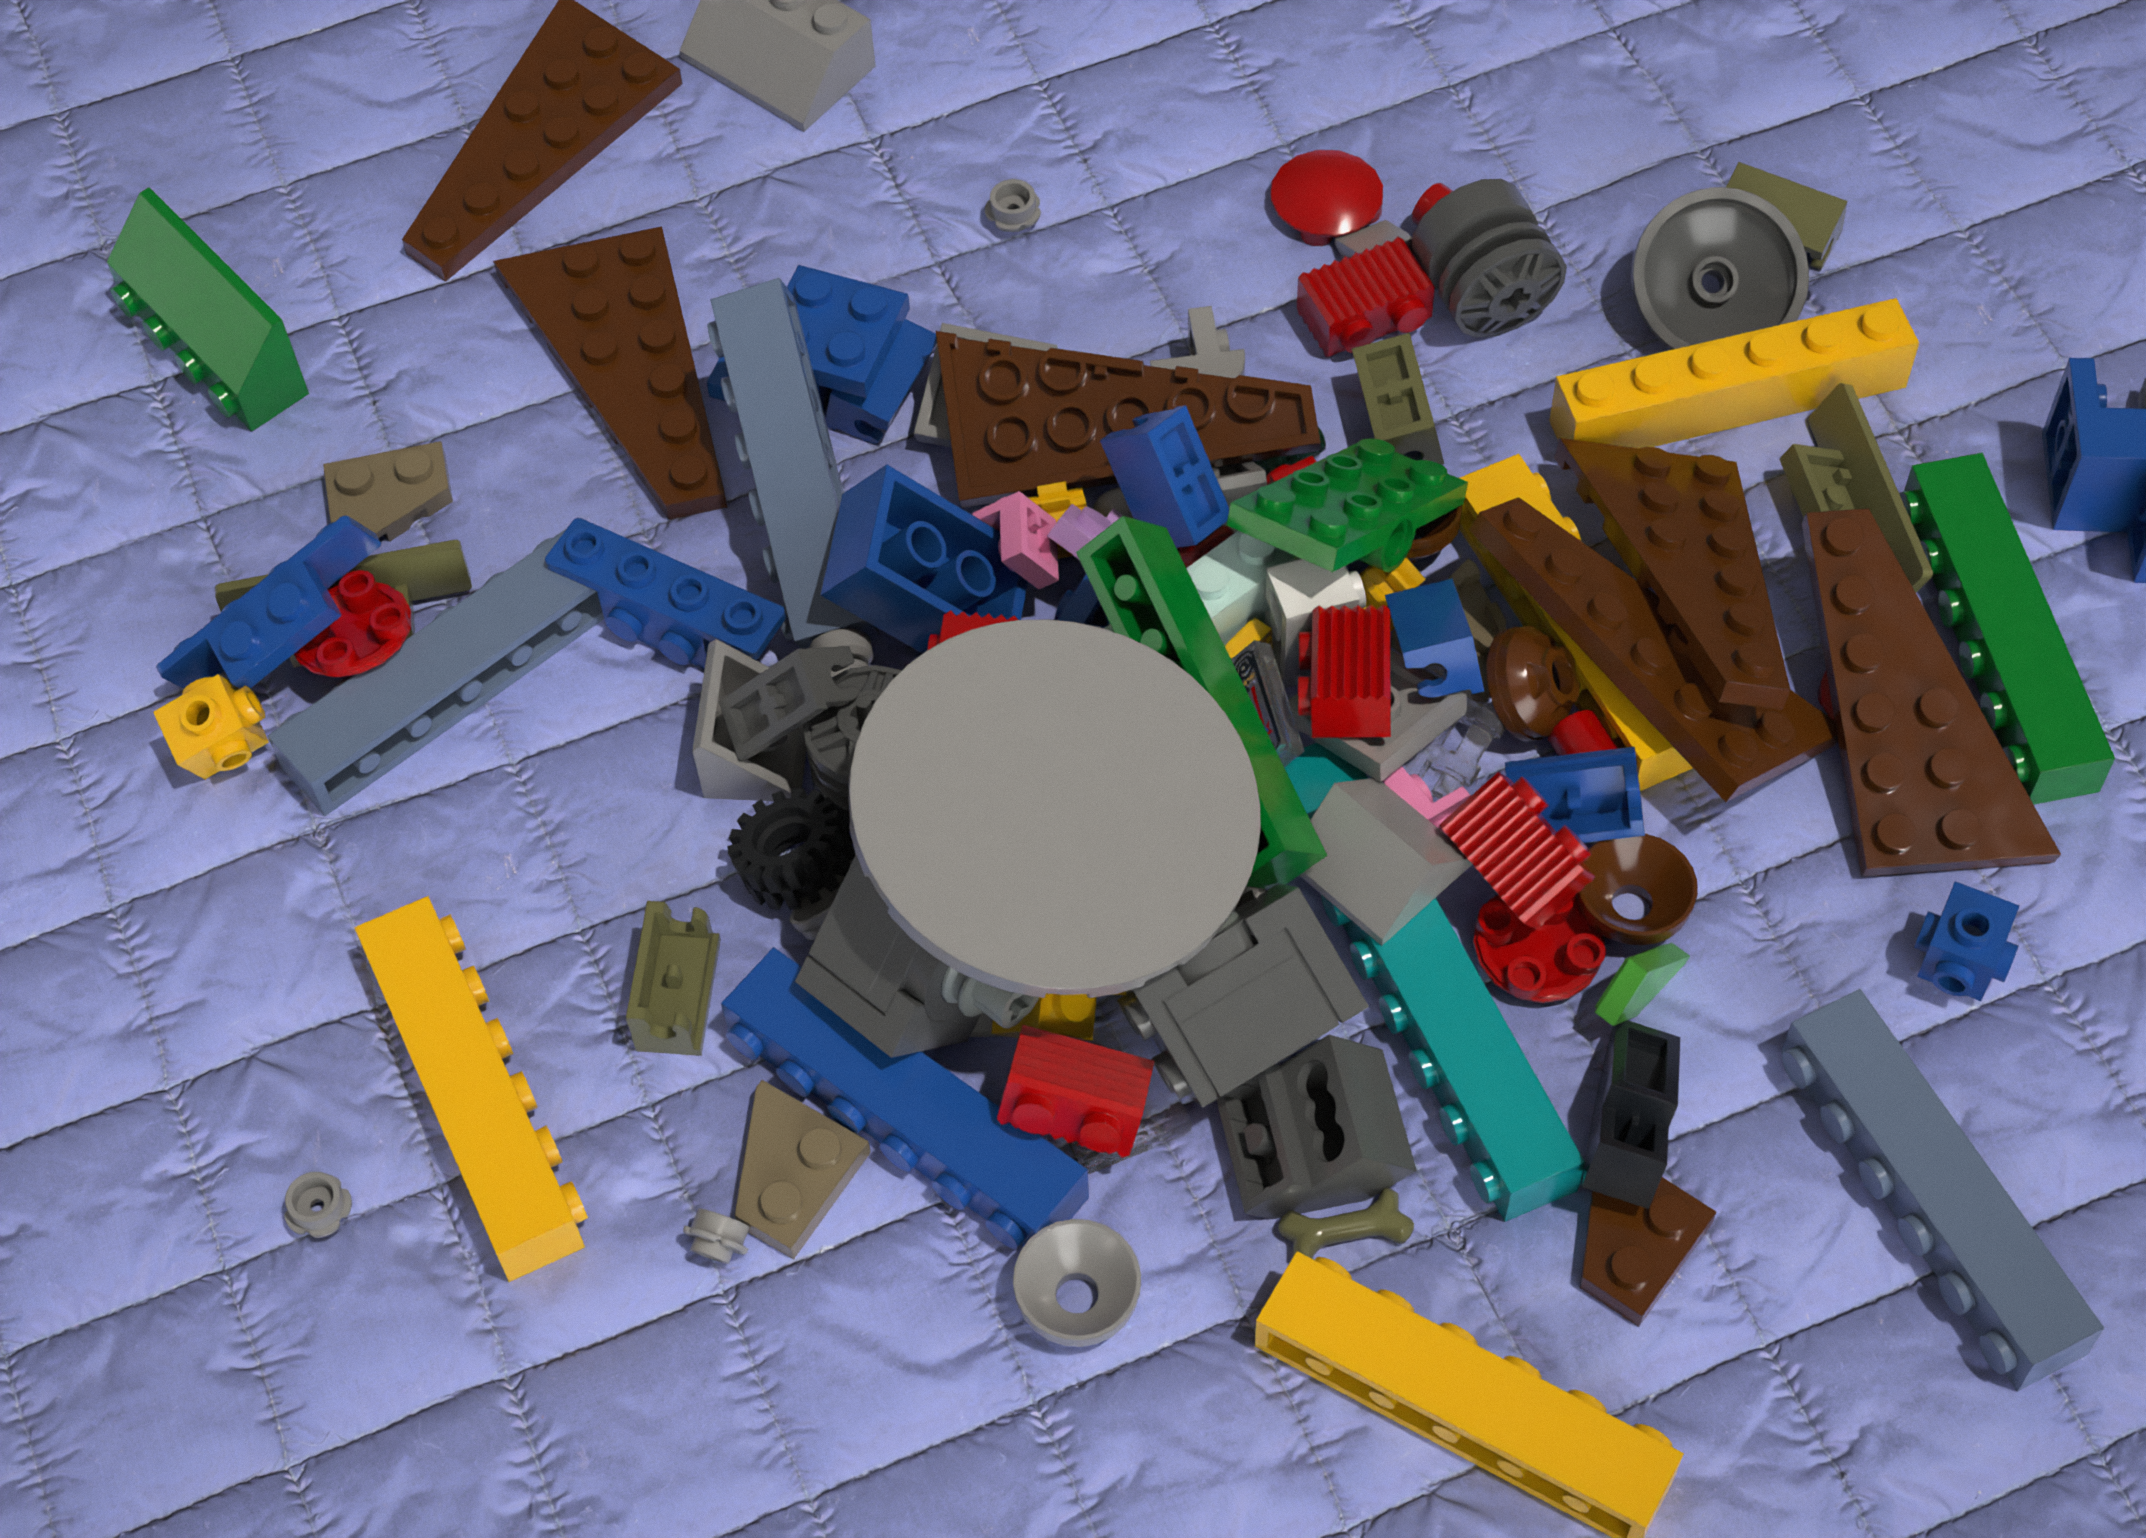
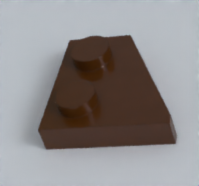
M1663 1177L1660 1180L1649 1209L1592 1191L1580 1289L1639 1327L1713 1224L1717 1212Z

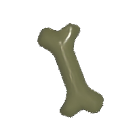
M1389 1187L1383 1189L1378 1200L1367 1209L1324 1218H1309L1293 1210L1288 1211L1281 1218L1278 1230L1282 1237L1293 1243V1257L1296 1251L1313 1259L1314 1255L1327 1245L1370 1236H1383L1398 1244H1403L1412 1235L1414 1223L1411 1218L1399 1211V1195Z

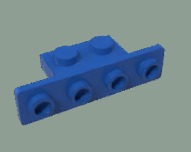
M347 515L326 525L317 533L312 541L287 561L281 562L272 568L267 577L242 597L227 604L221 613L192 637L181 641L171 654L156 665L160 676L184 689L187 685L198 679L214 677L225 671L232 685L239 689L243 686L252 688L342 616L327 589L381 546L376 533Z
M575 518L545 557L549 570L597 591L606 626L615 635L626 641L634 642L639 640L659 649L668 659L680 665H688L690 663L705 670L708 644L715 639L756 660L761 656L786 619L785 609L781 605L582 518Z

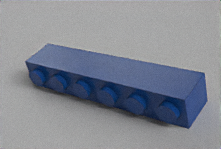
M775 947L764 956L722 1001L721 1006L728 1029L726 1037L742 1055L751 1060H756L759 1056L777 1068V1075L793 1092L802 1097H807L809 1093L813 1094L828 1105V1112L838 1124L855 1134L862 1130L878 1141L882 1153L895 1166L905 1172H910L915 1168L933 1181L932 1187L935 1192L950 1206L957 1210H964L966 1206L986 1220L985 1225L987 1229L1005 1246L1011 1249H1017L1020 1245L1024 1247L1027 1241L1042 1228L1055 1222L1072 1219L1089 1199L1088 1169L1040 1135L1027 1133L1019 1128L1015 1129L1010 1122L1001 1125L997 1120L998 1105L920 1051L892 1058L797 984L795 980L802 967Z

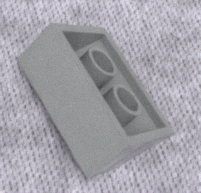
M700 0L679 50L681 59L803 132L876 66L871 20L838 0Z

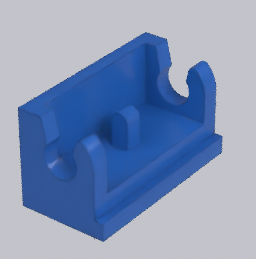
M905 319L866 398L835 389L832 390L826 415L827 427L832 430L837 428L860 440L878 444L884 435L879 429L888 431L894 416L927 364L930 356L935 352L937 344L936 333Z
M1186 405L1177 406L1172 410L1136 417L1132 419L1135 428L1112 432L1100 440L1133 518L1166 527L1176 548L1197 545L1227 522L1229 506Z
M1453 578L1385 595L1405 667L1425 668L1432 663H1438L1445 667L1443 675L1438 679H1426L1417 684L1416 687L1419 695L1433 698L1470 689L1471 694L1484 692L1473 636Z
M1635 747L1505 762L1506 777L1515 783L1523 776L1547 801L1549 806L1541 812V815L1556 832L1566 825L1583 843L1645 836Z

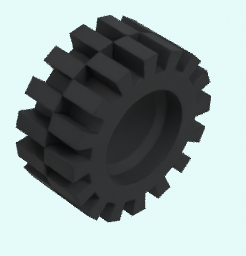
M793 788L791 798H786L783 791L773 793L774 802L767 806L762 799L752 805L756 814L750 816L743 813L737 820L742 830L732 829L729 835L732 845L727 846L732 860L731 862L749 894L760 905L767 902L770 909L780 910L784 900L790 910L801 908V898L808 897L811 904L821 900L822 898L818 891L825 887L832 893L840 885L835 875L845 877L850 868L848 860H853L855 857L852 838L832 800L829 797L824 799L822 793L816 790H812L807 796L803 788ZM804 842L796 850L788 854L778 856L786 848L794 844Z

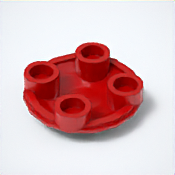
M1315 150L1297 155L1280 167L1272 180L1271 202L1278 217L1291 228L1300 231V237L1306 244L1324 246L1329 244L1334 237L1357 232L1367 224H1372L1379 220L1382 215L1383 184L1376 170L1360 157L1340 150Z
M352 571L341 578L338 586L328 590L342 616L294 653L300 665L314 674L330 677L361 674L383 664L401 648L411 630L412 611L402 593L388 584L376 582L373 574L369 571Z
M1499 894L1485 903L1477 916L1473 945L1479 965L1497 987L1518 999L1549 1003L1571 998L1590 985L1602 966L1606 952L1602 934L1594 929L1583 916L1576 894L1572 900L1566 902L1563 908L1556 911L1551 918L1547 919L1537 929L1524 924L1509 908L1507 903L1501 899Z

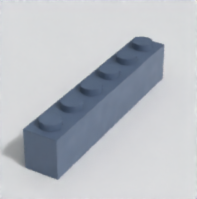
M776 278L710 299L715 321L707 324L708 333L717 357L725 358L729 376L721 379L722 391L731 413L738 412L743 432L735 434V444L744 468L746 470L752 468L757 489L749 491V501L758 525H766L771 546L763 548V558L771 581L773 583L780 582L785 602L780 605L784 607L786 619L781 625V629L786 640L794 639L797 645L805 649L810 648L809 646L815 638L832 630L857 629L865 632L870 637L880 635L877 627L820 596L840 502L844 492L794 296L782 280Z
M565 530L554 538L542 541L532 553L506 571L499 572L490 577L483 587L457 605L441 611L431 623L406 639L401 648L383 664L361 674L341 680L330 693L304 711L289 716L278 729L267 736L282 770L324 816H327L604 620L596 590L547 568L545 557Z
M1858 989L1791 1022L1781 1051L1782 1062L1787 1075L1798 1088L1807 1089L1820 1108L1821 1121L1827 1133L1835 1142L1839 1144L1844 1143L1859 1164V1174L1866 1189L1874 1198L1878 1200L1883 1199L1898 1220V1230L1907 1248L1918 1257L1923 1256L1938 1277V1287L1946 1304L1954 1313L1958 1315L1963 1314L1979 1336L1981 1352L1990 1367L2000 1375L2005 1374L2018 1392L2088 1355L2104 1330V1326L1862 990Z

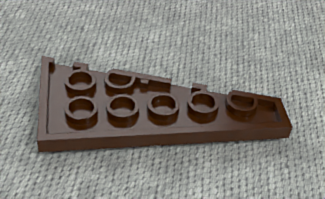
M558 0L402 238L406 254L445 282L680 87L683 84L680 68L575 0Z
M662 226L493 261L500 281L506 289L509 288L526 318L530 323L533 322L547 342L548 349L588 406L594 408L604 422L605 430L616 445L619 444L633 464L635 473L666 517L671 520L727 508L723 483Z
M936 331L958 496L962 508L995 503L999 499L1010 496L1018 491L1026 497L1038 496L1037 486L1066 481L1067 490L1118 483L1100 440L1109 433L1135 428L1132 419L1136 417L1172 410L1177 406L1186 405L1212 468L1321 450L1311 385L1238 375L1236 378L1199 373V370L1195 368L1176 366L1174 370L1147 366L1140 360L1051 347L1048 351L1012 346L1010 341L988 339V342L958 338L957 334Z
M1559 438L1554 459L1562 470H1572L1578 478L1576 491L1585 504L1595 503L1605 518L1602 530L1642 588L1652 587L1660 599L1657 611L1667 625L1677 624L1689 642L1685 652L1718 701L1783 710L1790 692V686L1737 462L1727 461L1715 455H1702L1698 457L1669 453L1656 447H1642L1639 449Z
M1517 497L1481 511L1468 529L1725 802L1832 748L1838 742L1835 721L1792 690L1789 692L1783 710L1719 702L1686 654L1685 650L1689 642L1677 624L1667 625L1657 611L1660 601L1659 597L1648 588H1642L1637 580L1521 498Z
M1869 508L1806 513L1801 525L1861 877L2054 863L2061 855L2059 849Z

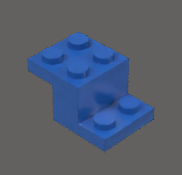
M798 265L787 288L796 301L823 412L825 413L830 393L833 389L864 398L867 397L910 310L909 296L904 292ZM724 357L718 359L706 382L709 397L725 401L721 379L729 376Z
M2069 358L2042 431L2053 530L2127 533L2134 583H2146V409L2107 408V388L2105 384H2097L2094 358Z

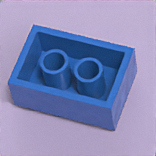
M886 464L842 494L820 596L917 651L924 653L927 651L930 634L941 633L943 616L950 610L956 616L964 611L969 617L977 612L981 618L989 613L994 619L1002 614L1007 620L1014 615L1018 620H1021L1028 581L1016 572L1010 571L1001 562L998 551V541L1001 538L1000 531Z

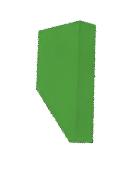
M1669 943L1626 958L1597 1002L1595 1013L1612 1026L1637 1017L1686 964L1690 955L1675 944Z

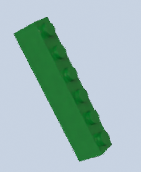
M1983 452L1912 465L1905 489L1899 494L1932 568V579L1939 594L1938 607L1941 619L1946 627H1952L1960 645L1959 659L1962 670L1967 678L1974 679L1981 696V711L1992 731L1995 730L2003 751L2033 805L2100 792L2115 760L2114 754Z
M1126 516L1120 517L1076 552L1113 631L1142 643L1173 661L1191 675L1214 698L1228 716L1250 758L1260 800L1261 829L1258 851L1246 887L1270 889L1278 883L1286 885L1328 855L1167 528Z

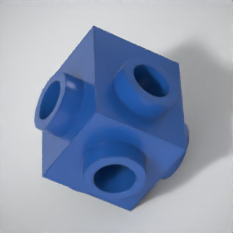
M1955 881L1941 916L1928 911L1914 948L1926 954L1917 977L1932 982L1939 990L1947 994L1968 996L1982 1001L1991 978L2004 983L2019 945L2006 940L2020 905Z

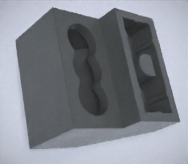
M1327 1035L1282 1065L1274 1064L1221 1097L1216 1095L1246 1214L1277 1219L1282 1218L1288 1211L1292 1210L1302 1214L1367 1201L1382 1192L1383 1189L1389 1188L1417 1171L1382 1049Z

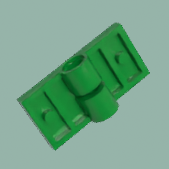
M1367 438L1231 502L1227 526L1331 572L1359 560L1389 573L1398 568L1406 558L1412 546L1417 528L1464 504L1468 482L1448 474L1447 469L1437 462L1411 459L1395 452V447L1386 441Z

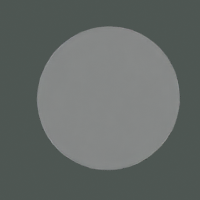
M1040 619L995 623L949 638L924 652L908 664L888 684L875 701L858 737L848 779L849 828L855 853L864 876L870 878L876 891L889 907L888 914L912 940L954 970L981 983L1033 997L1044 998L1046 993L1060 995L1087 994L1088 998L1118 994L1141 987L1145 981L1163 974L1177 965L1182 966L1187 963L1218 934L1235 910L1251 876L1258 851L1261 827L1257 781L1243 742L1226 713L1191 675L1157 651L1124 635L1077 622Z

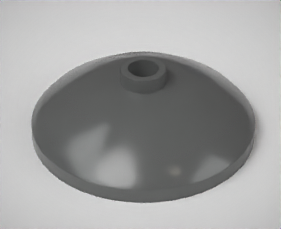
M1727 187L1699 189L1687 193L1665 206L1644 229L1635 248L1631 266V287L1637 310L1651 333L1670 350L1797 321L1804 307L1809 285L1807 255L1798 232L1788 218L1773 204L1756 194ZM1710 274L1717 278L1719 282L1717 293L1707 292L1703 288V275Z

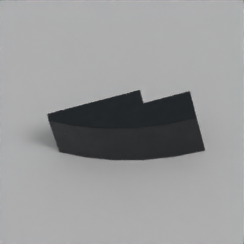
M1629 1020L1612 1026L1589 1130L1582 1179L1583 1188L1649 1209L1667 1166L1669 1126L1678 1107L1681 1037Z

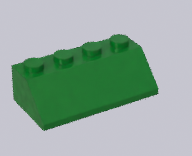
M150 187L140 192L107 260L108 267L116 283L110 289L111 294L118 306L129 318L138 315L143 320L142 324L146 333L161 351L169 347L175 353L174 356L177 364L193 384H197L201 380L206 384L210 398L226 418H230L235 414L252 432L309 394L283 320Z

